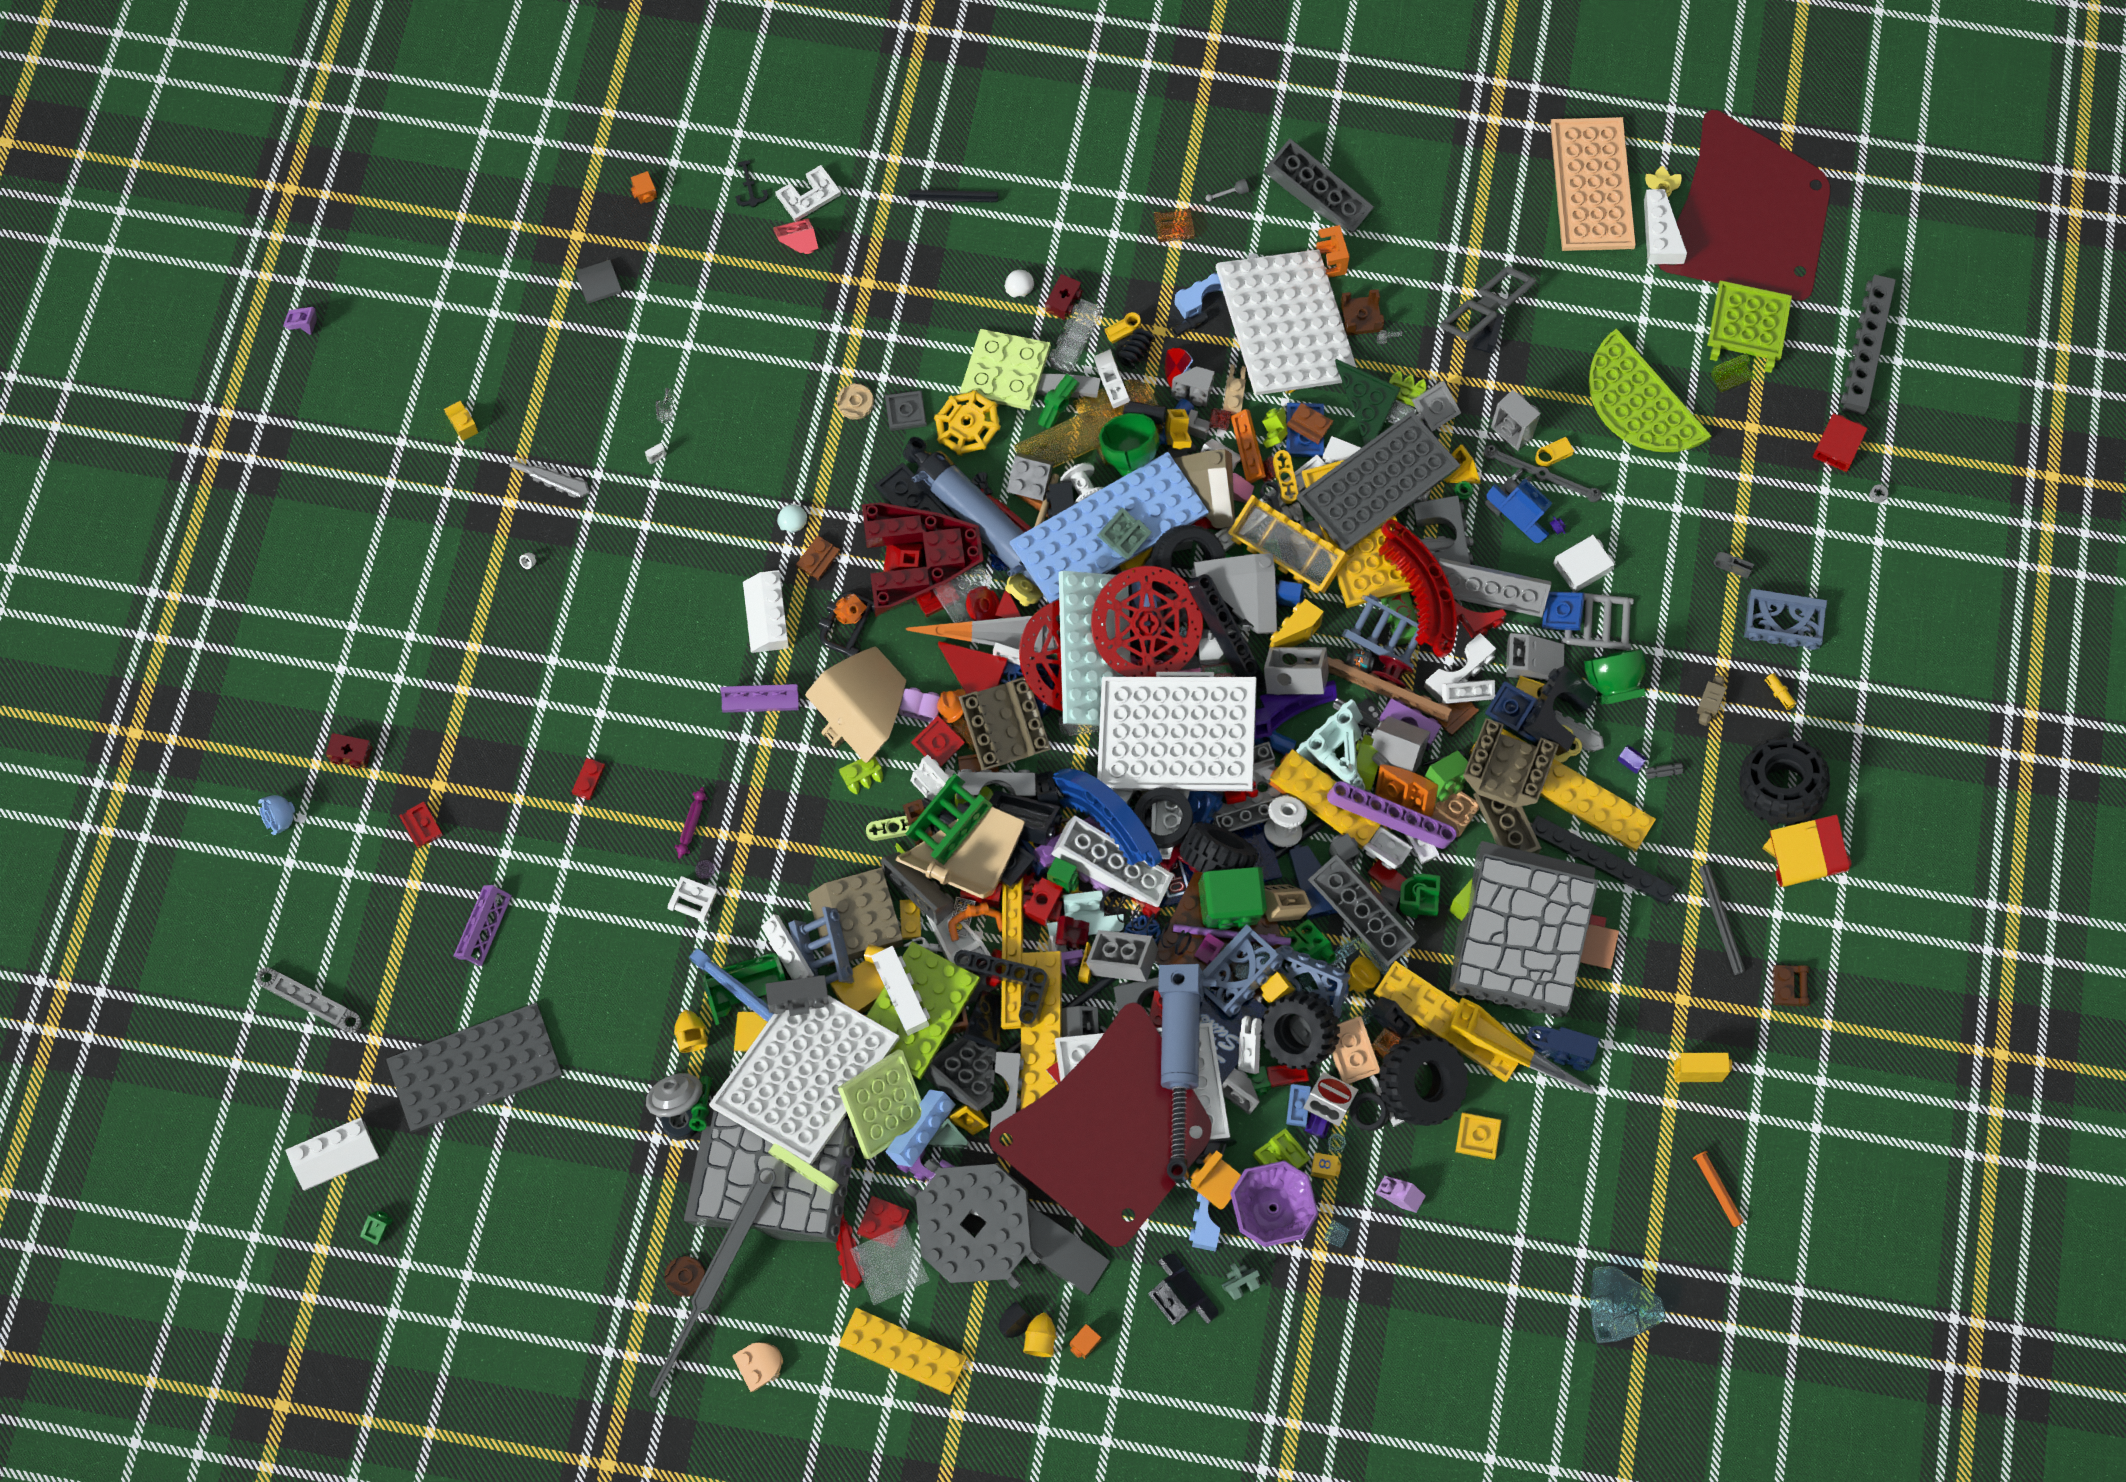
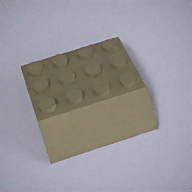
M882 867L824 883L808 893L815 920L824 917L823 907L837 909L849 961L864 957L866 948L870 944L886 949L891 946L894 949L904 946ZM826 924L817 928L820 938L828 935ZM830 943L822 946L825 956L833 953ZM835 961L827 964L828 967L834 966Z

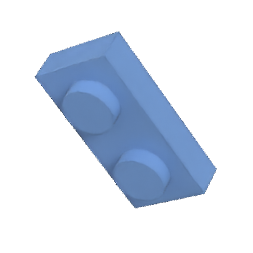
M1291 1084L1287 1125L1306 1127L1308 1110L1304 1109V1106L1310 1095L1311 1087Z

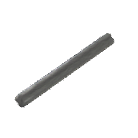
M1700 866L1699 872L1731 967L1735 975L1742 974L1745 969L1710 866Z

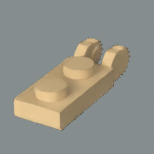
M1231 364L1229 377H1227L1222 413L1234 415L1242 410L1246 366H1242L1240 371L1241 377L1238 379L1233 378L1235 365Z

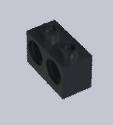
M1381 996L1369 1011L1389 1036L1398 1039L1408 1037L1416 1026L1396 1001Z

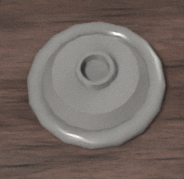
M689 1073L667 1076L650 1089L646 1097V1107L651 1114L658 1117L680 1115L690 1110L698 1102L702 1095L703 1085L698 1077Z

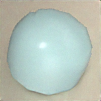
M787 505L778 514L777 523L781 530L794 533L802 530L806 525L807 514L798 505Z

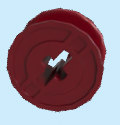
M1380 655L1379 660L1385 667L1382 672L1372 671V673L1377 675L1379 679L1392 681L1398 687L1406 688V685L1400 681L1402 674H1413L1414 670L1396 658Z

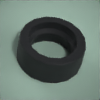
M1365 1092L1358 1095L1350 1106V1116L1353 1123L1366 1131L1381 1129L1387 1123L1390 1111L1386 1107V1101H1383L1382 1097L1375 1093ZM1367 1100L1376 1101L1381 1108L1380 1118L1371 1124L1363 1122L1359 1116V1107Z

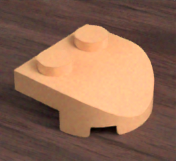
M753 1343L733 1355L750 1392L758 1390L770 1381H775L780 1375L779 1372L781 1364H783V1358L779 1349L774 1345Z

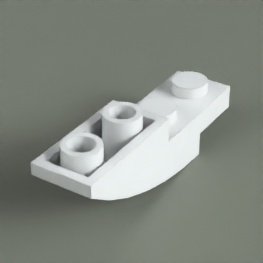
M1111 349L1094 356L1099 375L1113 409L1128 403L1130 398Z

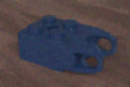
M1534 1026L1529 1029L1524 1043L1543 1057L1554 1060L1553 1062L1556 1064L1572 1065L1576 1070L1584 1071V1069L1588 1070L1594 1061L1599 1038L1563 1027L1556 1030L1549 1027ZM1535 1030H1538V1031H1540L1541 1033H1532V1032L1535 1031ZM1528 1040H1529L1534 1046H1537V1047H1535V1048H1534V1047H1531V1046L1528 1044Z

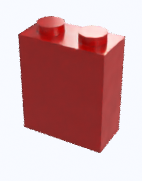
M1833 413L1812 457L1847 472L1867 428L1858 422H1852L1842 415Z

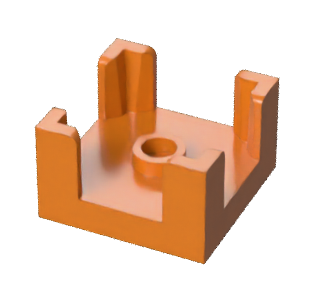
M1340 225L1319 229L1318 234L1320 238L1331 236V240L1316 243V249L1320 250V254L1327 253L1328 266L1334 264L1337 266L1326 269L1325 274L1328 278L1346 274L1349 254Z

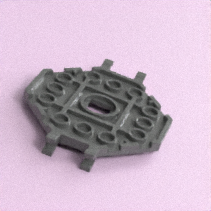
M934 1158L928 1159L924 1166L936 1175L923 1191L915 1183L908 1184L904 1189L909 1195L916 1198L921 1256L950 1283L1006 1279L1013 1289L1019 1288L1024 1281L1013 1272L1022 1260L1027 1256L1035 1265L1043 1259V1256L1033 1248L1030 1211H1028L1027 1200L1028 1190L998 1163L943 1168ZM972 1210L987 1222L976 1237L962 1226V1222Z

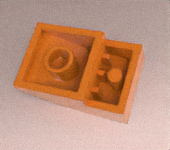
M1384 764L1380 765L1375 795L1428 817L1433 816L1438 791L1436 783L1402 768Z

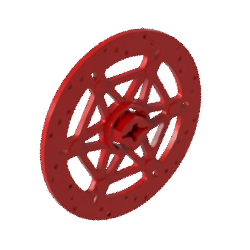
M1156 566L1130 568L1113 577L1097 596L1091 616L1092 637L1100 656L1113 670L1125 677H1133V675H1135L1134 677H1156V672H1178L1190 661L1196 652L1203 630L1202 613L1189 591L1187 582L1177 574ZM1157 581L1167 585L1177 593L1178 597L1171 600L1153 590L1152 582ZM1134 582H1140V590L1121 602L1115 599V596L1123 588ZM1146 593L1148 594L1149 607H1144V599ZM1140 595L1138 608L1127 605V602ZM1153 595L1167 603L1155 608ZM1171 607L1172 610L1162 617L1160 611ZM1183 607L1186 608L1188 616V630L1185 638L1179 635V610ZM1122 608L1133 611L1132 617L1127 616L1122 611ZM1109 609L1115 612V637L1109 640L1106 631V616ZM1173 614L1174 631L1165 624V621ZM1120 616L1130 623L1122 632H1120ZM1150 621V625L1146 626L1144 622ZM1165 629L1171 634L1172 639L1160 635L1162 630ZM1132 630L1134 636L1123 640L1122 637ZM1156 638L1167 642L1165 646L1154 651ZM1139 639L1141 652L1130 647L1128 643ZM1145 640L1151 641L1149 653L1146 652ZM1173 645L1179 648V651L1172 658L1159 665H1154V657ZM1122 646L1142 658V665L1138 666L1126 661L1116 650Z
M1057 600L1039 609L1026 624L1020 640L1019 660L1023 676L1033 693L1045 704L1063 711L1061 641L1057 634V631L1060 633V624L1056 620V616L1060 615V602ZM1046 625L1049 629L1047 638L1041 652H1035L1036 638L1042 627ZM1053 636L1058 648L1047 651ZM1056 653L1058 660L1047 659L1046 656ZM1036 664H1042L1055 683L1053 690L1041 679ZM1048 664L1060 665L1058 677L1055 676Z

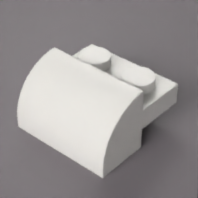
M926 755L922 758L919 768L913 772L911 782L927 799L932 801L951 777L948 773H944L936 760Z

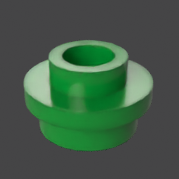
M1466 481L1459 482L1455 486V495L1462 500L1469 499L1473 494L1472 485ZM1465 489L1467 493H1462L1460 490Z

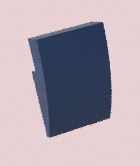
M1504 681L1485 714L1494 721L1504 724L1503 727L1535 746L1539 743L1536 738L1523 729L1527 723L1526 718L1533 711V704L1537 699Z

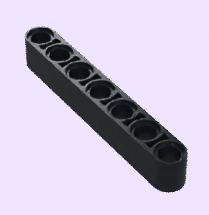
M1203 574L1191 579L1188 583L1189 591L1235 676L1256 677V693L1265 691V676L1212 578L1207 574Z

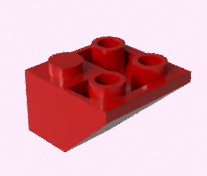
M923 543L887 546L883 572L922 568Z

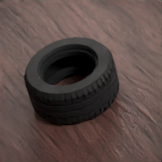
M1179 525L1165 531L1159 537V540L1156 541L1157 543H1155L1151 554L1152 566L1161 567L1173 572L1171 564L1172 554L1178 545L1189 540L1195 541L1202 547L1205 552L1206 561L1226 558V553L1219 538L1208 529L1195 525ZM1158 582L1169 593H1176L1167 585Z

